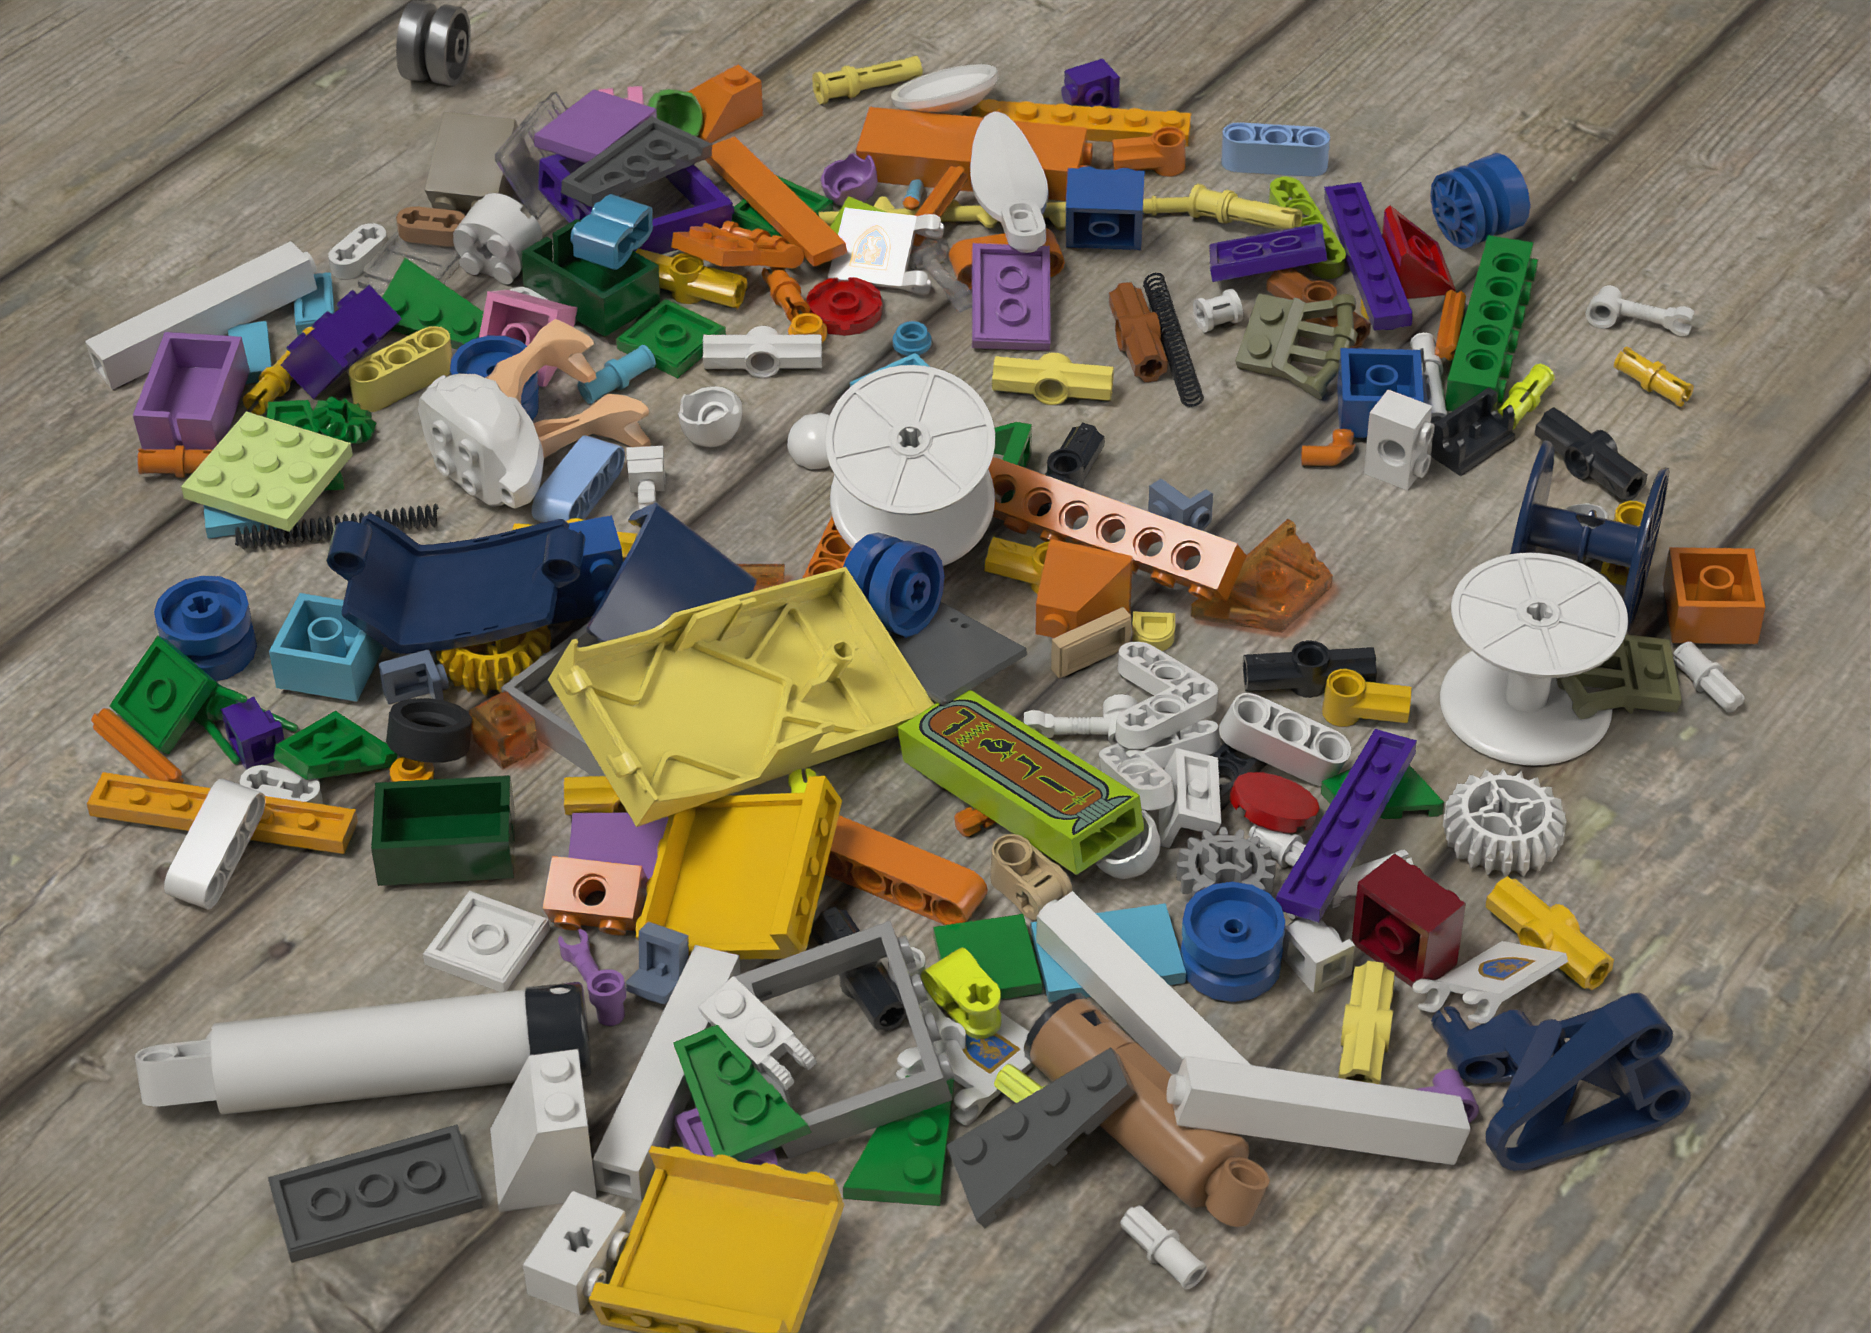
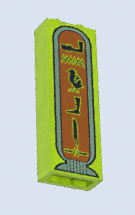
M968 690L946 705L936 703L897 727L903 761L1013 834L1026 838L1036 849L1076 875L1144 831L1139 794L971 690Z

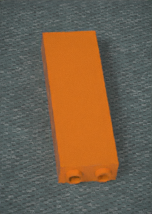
M869 107L856 148V155L863 160H866V157L870 155L876 167L878 183L909 186L913 180L919 179L924 187L935 188L950 166L956 168L961 166L964 168V173L968 175V180L960 191L973 192L970 173L973 141L978 127L984 118ZM1013 121L1025 135L1042 166L1048 184V199L1066 201L1068 168L1079 169L1081 167H1088L1087 165H1091L1093 143H1087V128Z

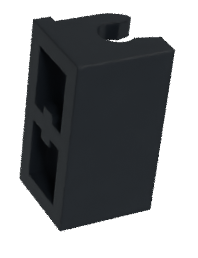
M1488 387L1434 423L1431 457L1459 476H1462L1515 440V433H1513L1515 413L1512 405H1508L1503 409L1502 416L1496 408L1498 403L1497 392Z

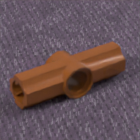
M1293 267L1275 270L1271 277L1267 279V291L1280 298L1293 300L1295 297L1305 303L1331 300L1337 296V290L1332 284L1326 281H1311ZM1353 311L1354 330L1358 335L1355 344L1349 348H1359L1370 334L1371 323ZM1337 315L1306 319L1305 321L1334 328L1338 326Z
M1132 282L1119 283L1116 289L1109 292V306L1115 319V334L1118 348L1121 352L1126 351L1134 376L1140 377L1144 382L1157 381L1163 373L1167 372L1168 367L1167 357L1161 344L1158 316L1156 312H1149L1141 288L1135 287Z

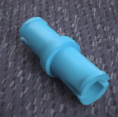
M641 345L619 360L611 359L604 364V368L596 372V379L589 383L579 381L577 384L578 390L582 398L588 404H592L595 400L616 388L618 390L624 389L629 385V380L655 367V358L647 346Z

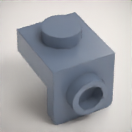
M1159 479L1149 486L1148 512L1201 531L1212 521L1213 493L1207 489L1189 499L1163 479Z
M429 649L379 663L383 693L388 705L430 693L432 699L444 700L442 690L449 689L447 675L442 664L435 666Z
M647 922L639 930V969L626 981V991L660 1004L667 1003L688 961L689 935Z

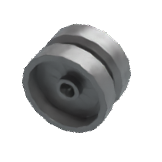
M413 0L408 3L399 23L396 40V59L401 77L406 80L424 82L430 77L436 84L455 86L460 82L466 70L471 46L470 18L466 9L460 6L444 4L437 10L436 5L430 2Z

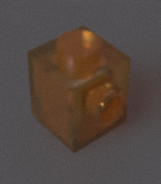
M506 690L469 710V714L473 718V741L502 770L539 750L535 719Z

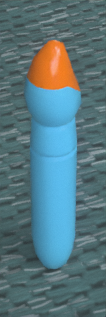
M915 179L909 184L907 193L903 198L902 204L907 210H915L920 205L924 186L919 179Z

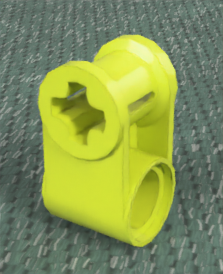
M959 948L921 972L922 982L931 998L937 1005L943 1007L956 1023L964 1027L969 1037L986 1039L999 1031L1002 1024L1001 1012L998 1009L1001 1001L1000 989L982 970L969 951L965 948Z

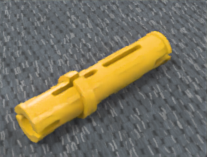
M307 327L302 332L308 335L313 328ZM288 350L272 367H267L259 375V382L243 397V404L247 409L256 400L259 401L251 413L262 415L268 408V402H273L276 397H282L290 388V381L294 378L281 366L282 362L291 354Z

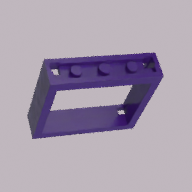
M558 154L539 159L538 190L569 223L575 219L581 221L584 217L591 214L593 207L582 204L578 200L561 193L562 180L585 163ZM694 164L665 176L695 207L652 219L653 230L639 249L663 255L678 250L671 247L673 232H689L691 226L703 227L704 223L722 229L723 224L727 220L732 221V214L734 213L732 201Z

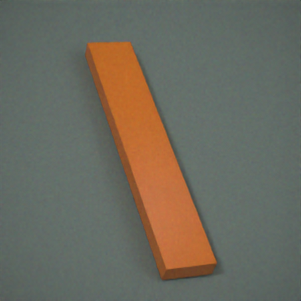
M735 136L712 145V157L705 159V161L790 244L800 247L804 253V258L814 267L847 254L846 242Z

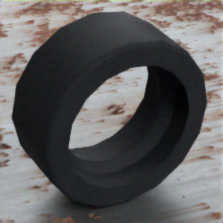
M431 698L403 700L394 704L389 712L386 743L398 755L414 761L427 763L456 761L468 753L473 718L461 706L444 700Z

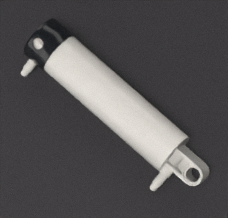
M580 982L525 987V990L214 1023L212 1031L209 1032L205 1040L150 1046L140 1050L135 1055L143 1104L154 1107L216 1100L222 1115L514 1083L528 1056L578 1049L581 1077L589 1076L592 1070L583 985Z

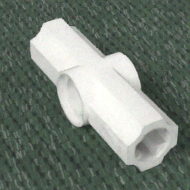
M768 326L755 327L747 335H704V369H746L751 375L758 378L771 377L779 369H822V336L780 335L775 329Z

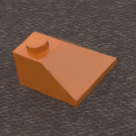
M739 64L688 91L696 97L702 107L703 124L697 137L709 143L763 116L761 80Z
M1050 539L1036 601L1035 634L1055 638L1122 607L1131 615L1133 556Z

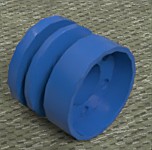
M1493 153L1468 163L1467 166L1462 165L1437 175L1431 184V206L1437 225L1445 238L1456 247L1466 249L1486 241L1488 235L1498 236L1524 226L1529 218L1530 198L1527 185L1516 164L1506 155Z

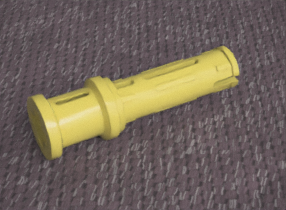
M912 56L858 69L847 65L843 66L841 71L832 73L814 72L812 76L813 91L819 104H825L831 98L845 95L848 98H853L861 90L921 77L922 65L918 56Z
M1196 184L1192 188L1188 199V213L1194 218L1203 215L1217 218L1218 222L1223 224L1231 223L1234 220L1279 230L1301 227L1303 216L1300 209L1238 197L1232 190L1218 192L1208 190L1205 185Z

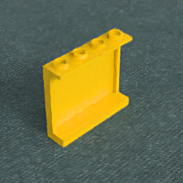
M809 776L805 793L729 795L668 816L663 838L658 842V857L653 875L647 882V897L642 915L636 922V939L639 941V930L647 922H651L689 935L688 959L695 945L739 955V959H785L806 951L842 804L841 798L827 777Z
M651 1146L649 1154L656 1169L610 1283L595 1282L589 1297V1301L600 1324L640 1333H798L845 1206L835 1179H831L820 1172L811 1171L804 1174L787 1171L771 1163H763L761 1165L743 1163L727 1155L711 1157L694 1154L688 1149L673 1146L669 1149Z

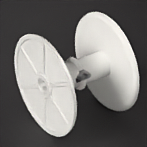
M901 365L882 369L869 374L852 385L834 406L828 419L825 435L827 458L835 474L830 492V508L838 532L851 548L867 534L880 532L897 537L903 541L909 540L935 549L942 560L943 566L961 558L983 537L994 511L995 491L988 468L995 449V429L985 402L971 386L960 378L940 369L920 365Z
M1509 554L1488 560L1472 569L1457 585L1451 603V614L1455 629L1462 641L1472 651L1462 656L1452 665L1441 685L1440 706L1447 724L1463 742L1473 749L1508 763L1534 766L1557 764L1586 753L1607 732L1612 718V709L1598 711L1587 719H1579L1572 709V700L1565 690L1558 687L1556 678L1573 676L1589 671L1604 663L1618 650L1625 638L1628 626V614L1621 595L1605 577L1590 567L1552 554ZM1583 686L1587 693L1608 690Z

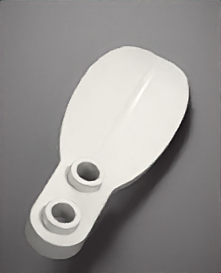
M1001 112L989 113L981 121L973 141L970 167L972 189L981 207L990 216L1002 223L1008 244L1019 252H1034L1046 242V225L1042 216L1048 203L1046 176L1028 140L1012 119Z

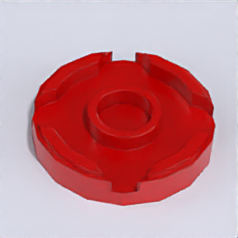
M838 277L829 278L816 284L808 292L806 298L810 307V313L822 319L827 328V333L830 335L848 336L869 330L881 319L883 311L880 291L872 283L857 277H848V281L838 282Z
M1248 772L1238 776L1230 793L1232 806L1236 810L1239 807L1246 810L1244 817L1249 819L1250 822L1265 829L1281 833L1296 832L1297 827H1303L1304 831L1311 829L1320 809L1318 800L1301 785L1284 777L1264 772Z

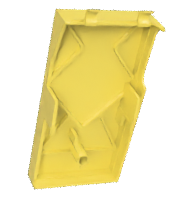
M846 567L673 613L665 622L657 627L640 633L580 648L577 647L578 640L573 639L548 679L636 827L785 776L797 769L802 770L899 736L898 726L934 705Z

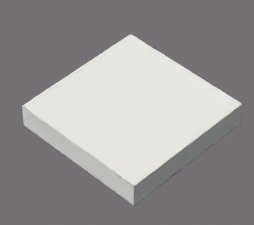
M469 891L423 953L424 964L490 989L506 992L550 931L549 919Z

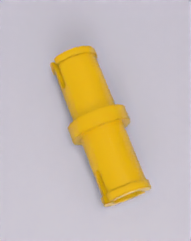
M1628 346L1623 348V352H1619L1614 361V368L1639 381L1641 388L1648 392L1654 390L1679 407H1682L1684 401L1687 402L1693 393L1694 385L1668 372L1666 365L1659 361L1653 363Z

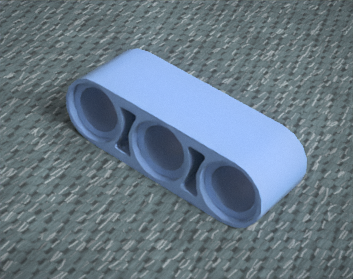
M1232 123L1223 129L1221 164L1229 171L1240 173L1319 176L1324 174L1328 168L1330 135L1326 130L1319 127Z
M587 435L582 436L536 493L532 505L533 518L541 522L564 519L565 521L574 518L585 519L621 473L625 460L624 448Z

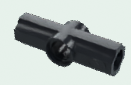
M1555 407L1546 411L1541 420L1536 424L1534 435L1543 442L1547 440L1552 443L1554 450L1563 456L1565 466L1574 477L1585 479L1591 476L1625 501H1631L1636 498L1641 489L1646 485L1648 474L1618 453L1614 439L1606 431L1596 430L1591 433Z
M1082 422L1080 426L1072 427L1061 448L1048 456L1045 475L1084 489V480L1104 448L1105 436L1100 434L1094 425ZM1052 503L1043 504L1039 508L1037 516L1047 514L1051 509Z
M1306 640L1296 644L1292 652L1243 655L1242 666L1245 691L1291 689L1298 696L1313 698L1325 692L1328 676L1338 669L1354 670L1362 675L1365 682L1376 683L1377 678L1374 647L1328 650L1323 643Z
M836 907L822 911L817 920L813 922L811 934L819 946L860 932L846 910H839ZM881 959L838 974L842 992L856 1000L874 1029L880 1028L887 1032L899 1027L901 1022L907 1017L897 984L890 978Z

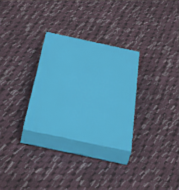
M1166 903L1095 913L1168 985L1185 983L1186 971ZM1037 921L1031 922V936L1048 1002H1056L1058 999L1071 993H1081L1084 997H1091L1036 942Z

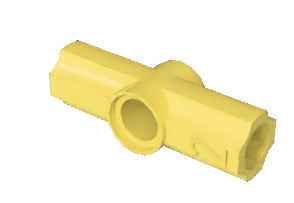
M1056 352L1047 353L1039 360L995 356L992 390L1034 394L1037 400L1048 405L1063 403L1067 397L1111 401L1114 368L1110 366L1072 363L1068 357Z
M1367 961L1364 965L1354 969L1350 1004L1345 1006L1340 1046L1344 1047L1339 1067L1338 1078L1380 1084L1384 1052L1388 1053L1393 1016L1390 1004L1392 1003L1395 972L1387 969L1384 963Z

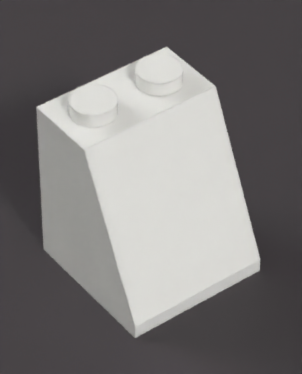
M578 1049L528 1056L490 1129L499 1212L564 1203L572 1191L593 1199L597 1198Z

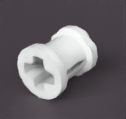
M1233 289L1225 290L1222 296L1208 300L1201 297L1193 302L1195 321L1199 329L1204 333L1211 331L1215 325L1228 321L1235 324L1243 319L1241 300Z

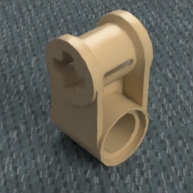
M1007 834L999 837L993 843L990 872L991 884L1013 902L1027 918L1036 920L1037 915L1047 903L1053 900H1060L1073 891L1070 879L1062 868L1047 859L1026 838L1016 834Z

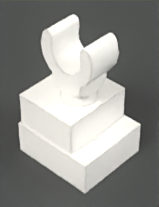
M663 446L626 448L630 493L638 492L639 509L656 502L655 491H665L666 471Z

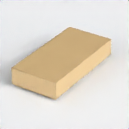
M1122 607L1053 638L1051 670L1058 678H1062L1119 652L1122 645L1131 641V615Z

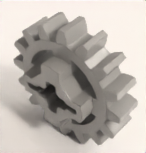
M1221 827L1219 835L1213 836L1208 830H1204L1202 841L1190 837L1188 839V848L1180 849L1176 879L1181 881L1180 891L1182 894L1192 893L1193 897L1196 892L1212 884L1239 882L1251 884L1268 893H1272L1276 870V861L1271 860L1272 850L1270 847L1260 848V838L1258 836L1250 840L1244 839V830L1239 829L1235 835H1228L1226 827ZM1197 867L1201 869V875L1198 873ZM1252 868L1255 871V875L1251 873Z

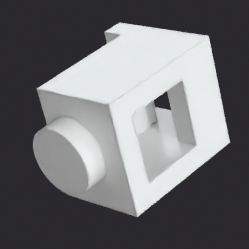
M1298 917L1285 926L1282 958L1314 994L1352 975L1355 945L1350 939L1342 942L1337 931L1333 927L1327 926L1322 920L1318 923Z

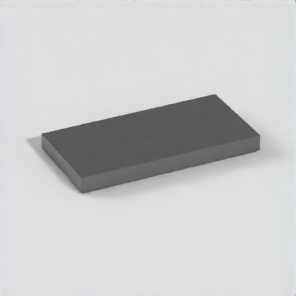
M458 1124L268 1177L291 1263L483 1208L482 1197Z

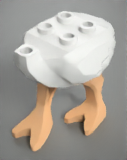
M554 319L540 329L533 341L522 352L497 363L492 374L484 378L477 374L460 373L448 377L445 375L439 377L419 398L418 413L424 437L433 456L435 466L442 475L448 476L468 494L474 495L492 507L506 504L516 509L530 503L538 492L543 475L544 458L562 447L579 440L584 435L594 434L612 438L630 447L651 446L650 439L638 423V421L649 415V409L644 403L634 398L618 394H606L581 414L568 418L547 419L533 423L521 405V395L524 384L544 365L557 367L583 383H589L596 379L595 371L582 353L594 345L593 340L578 329Z

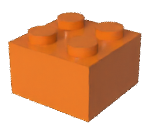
M1669 547L1663 578V590L1672 643L1758 644L1766 607L1755 549Z

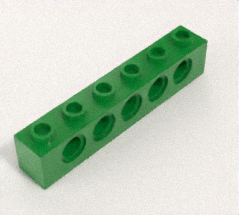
M1487 236L1447 380L1446 411H1454L1488 387L1497 392L1498 403H1503L1507 380L1502 378L1509 379L1513 362V355L1508 353L1516 354L1520 331L1515 329L1522 330L1526 306L1521 305L1528 306L1532 282L1535 281L1538 267V259L1532 258L1534 242Z

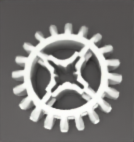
M1504 769L1501 770L1499 775H1492L1489 771L1485 770L1480 778L1469 775L1465 784L1456 785L1453 795H1449V800L1446 802L1443 827L1448 846L1455 848L1457 859L1468 858L1470 869L1481 865L1485 867L1487 875L1493 870L1502 871L1503 875L1507 877L1511 871H1517L1524 877L1529 868L1540 871L1545 862L1553 861L1554 856L1560 850V846L1564 841L1566 818L1565 812L1562 811L1561 799L1554 797L1552 787L1540 788L1538 777L1528 781L1523 778L1522 771L1516 776L1507 775Z

